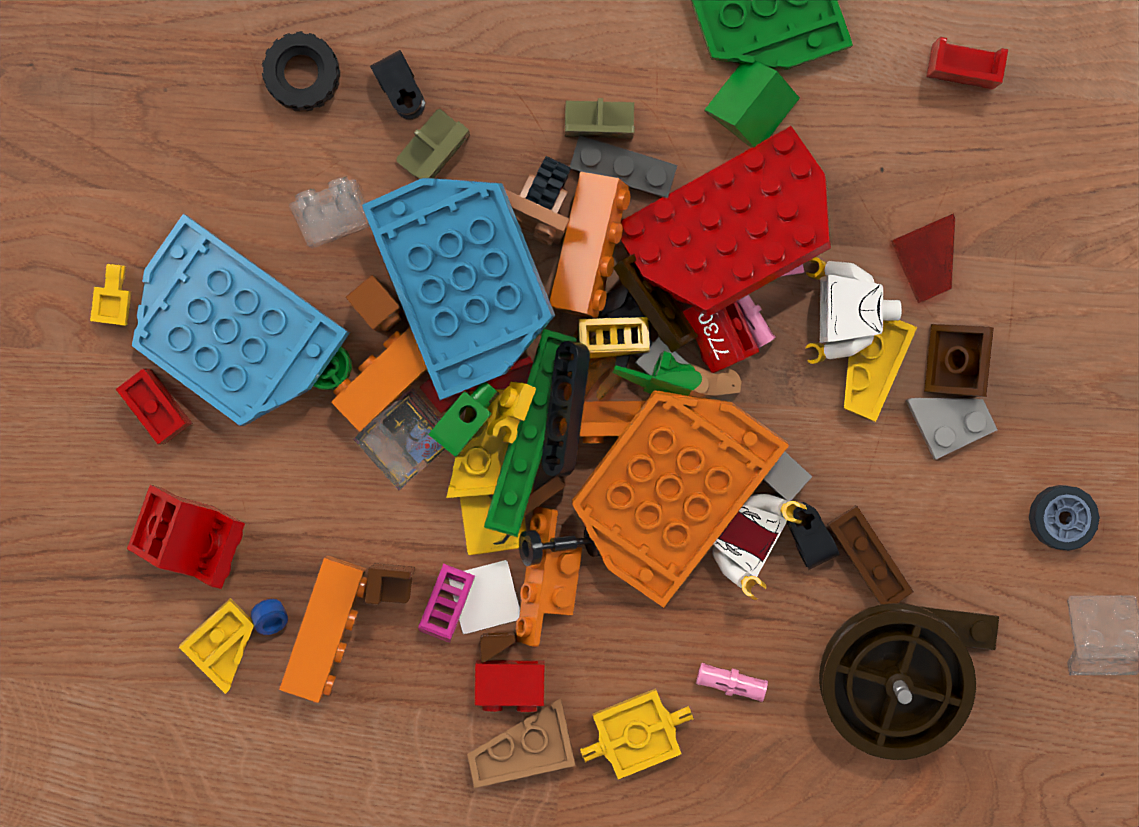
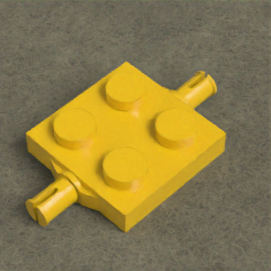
M655 688L593 713V718L599 730V742L580 750L585 763L605 755L612 763L617 778L621 779L681 755L682 753L676 740L675 726L694 720L689 706L669 713L662 705Z

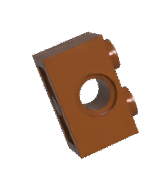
M374 275L367 278L345 297L372 330L376 332L381 330L389 332L402 321L399 315L404 311L403 308Z

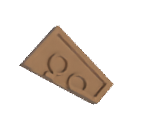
M561 698L467 754L474 788L576 766Z

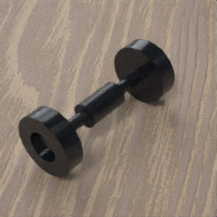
M586 527L584 538H576V536L572 535L551 538L550 542L542 543L539 534L535 530L523 531L519 537V553L526 566L540 564L543 550L551 549L552 552L576 549L577 545L585 544L590 556H601L594 541L590 538Z

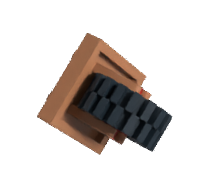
M547 156L539 167L536 176L529 175L520 195L506 189L505 191L520 228L533 233V238L536 241L551 246L552 243L560 245L569 222V218L558 213L568 193L563 187L570 174L571 167Z

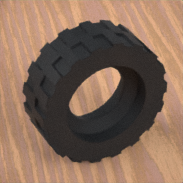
M298 31L295 34L287 33L279 40L277 38L273 42L272 47L267 49L265 60L262 61V77L269 93L286 108H292L294 111H312L313 108L324 106L328 99L331 100L335 89H338L339 62L333 50L322 38L319 39L312 33L304 34L303 31ZM297 55L311 57L318 66L316 81L310 87L304 89L291 86L284 74L287 62Z

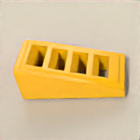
M648 318L579 319L578 342L588 347L590 358L650 352ZM637 327L638 344H632L631 328ZM618 329H623L624 344H618ZM603 331H609L610 344L604 345ZM595 332L596 345L589 344V333Z

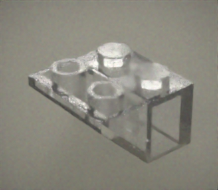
M347 176L335 179L328 183V189L316 193L315 189L306 190L295 195L296 201L289 203L308 247L313 249L370 227L362 205L367 203L362 187L356 179L349 180Z

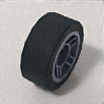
M1066 485L1048 487L1039 493L1031 504L1029 513L1031 530L1037 539L1048 547L1066 551L1081 548L1090 542L1098 530L1100 519L1097 504L1090 494L1078 487ZM1063 511L1070 513V516H1067L1065 521L1066 524H1062L1059 521V515Z

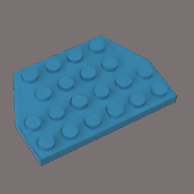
M421 178L362 205L440 400L506 374L555 316L502 183Z
M183 214L144 270L142 282H145L141 305H138V325L134 330L132 347L239 426H245L311 390L350 332L188 215Z

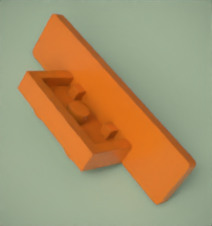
M646 401L584 402L580 429L583 443H604V436H618L619 438ZM565 418L561 420L559 425L560 432L562 435H564L567 430V421Z
M538 506L534 509V515L530 521V530H535L539 534L542 543L550 542V539L555 537L558 511ZM577 546L576 549L552 552L551 549L543 550L540 564L526 566L525 580L520 592L522 600L520 615L516 622L517 642L532 647L539 646L544 613L573 615L582 547Z

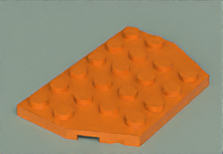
M654 390L574 496L572 505L579 518L582 519L590 538L599 550L607 569L664 608L782 456L789 444L732 402Z

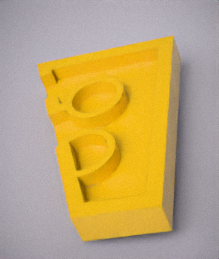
M901 320L883 321L882 334L874 335L871 345L848 358L844 401L845 410L876 423L917 327Z

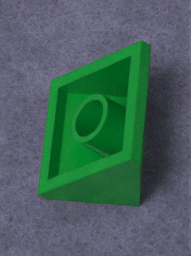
M754 60L752 64H740L704 111L752 148L772 135L800 97L778 71Z

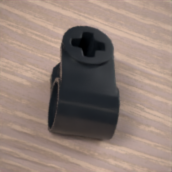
M401 50L370 65L383 92L387 94L392 106L402 118L413 120L423 114L426 104L424 97L414 80L415 76ZM406 95L413 99L412 103L414 106L411 108H407L404 104L403 97Z
M799 501V503L806 505L807 509L797 507L793 511V516L795 519H799L798 512L800 511L810 514L806 518L807 524L802 526L788 520L786 524L796 542V548L805 566L810 570L840 554L818 511L806 502Z

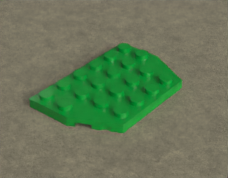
M691 0L711 60L739 64H752L756 60L770 68L788 70L853 46L838 0Z

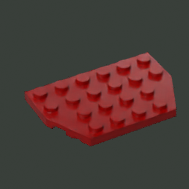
M792 126L669 193L668 198L662 197L620 222L622 224L620 242L629 256L635 254L636 261L634 263L643 279H646L654 287L658 286L669 292L678 301L692 305L696 311L707 317L831 249L826 176Z

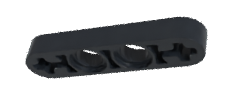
M564 341L558 346L555 354L542 452V467L545 473L550 476H569L576 465L590 361L588 347L581 342ZM569 383L572 388V394L569 400H566L564 389ZM563 418L567 421V430L564 435L561 434L559 428Z

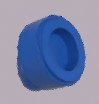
M277 599L261 601L254 606L250 613L256 631L263 635L277 633L288 622L286 610Z

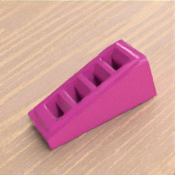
M443 564L418 630L450 643L475 575ZM446 577L463 583V589L445 584ZM444 591L459 597V600L454 602L439 596L440 592ZM439 604L452 609L454 613L451 616L435 610V605ZM433 617L449 623V625L445 629L429 623V621Z

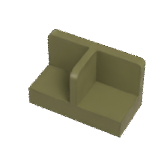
M598 98V101L566 100L565 137H579L580 135L595 138L633 139L635 133L634 102H603V98Z
M437 109L420 130L416 129L414 138L398 155L396 161L418 180L421 178H435L470 136V131L462 123L454 121L444 111Z

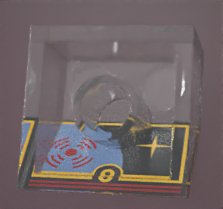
M414 388L374 418L353 439L398 491L446 450L428 435L440 421V418Z

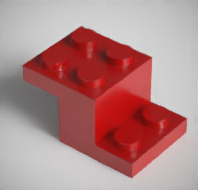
M150 485L127 550L157 568L193 576L210 587L222 589L225 579L230 574L231 562L236 548L242 540L245 523L212 505L179 497L161 487Z

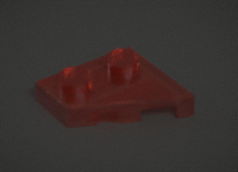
M954 214L891 241L918 303L952 289L955 234Z

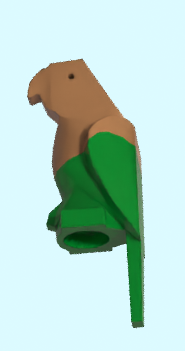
M666 351L659 355L654 365L652 376L615 365L612 372L644 387L643 391L649 394L657 390L721 401H734L741 391L742 384L740 376L730 368L726 373H711L696 365L679 363L672 356V353Z

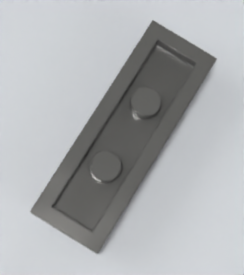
M580 135L570 164L572 171L619 178L631 189L660 198H668L678 166Z

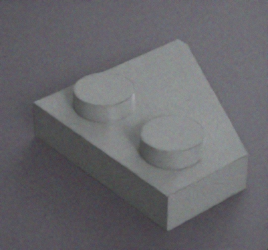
M909 398L905 400L933 459L947 455L998 430L983 399Z

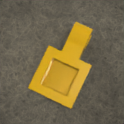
M107 264L105 287H94L90 321L128 325L131 291L121 290L126 266Z
M510 382V385L503 391L500 399L501 409L499 415H502V417L490 423L487 434L497 437L499 429L504 427L506 434L503 441L513 443L517 437L518 424L520 420H525L536 388L525 383Z

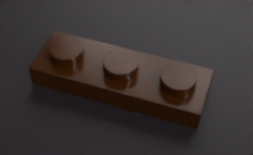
M853 506L827 524L880 605L898 603L914 592L858 506Z

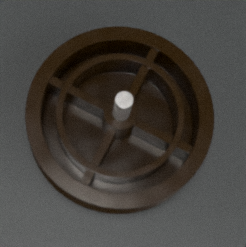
M888 603L873 606L855 614L836 630L822 655L819 685L831 722L842 737L851 745L878 758L908 760L925 756L938 750L958 734L973 708L976 695V674L967 648L946 621L935 613L919 606Z

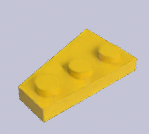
M495 389L500 394L487 408L492 415L457 458L455 457L446 498L494 494L509 443L503 441L506 434L504 427L499 429L497 437L489 436L487 431L493 420L502 417V415H499L501 409L500 399L505 389ZM467 407L464 418L465 423H470L475 417L476 412L474 409Z

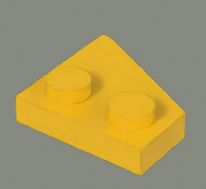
M230 598L180 644L179 648L226 694L230 690L254 624L252 619Z

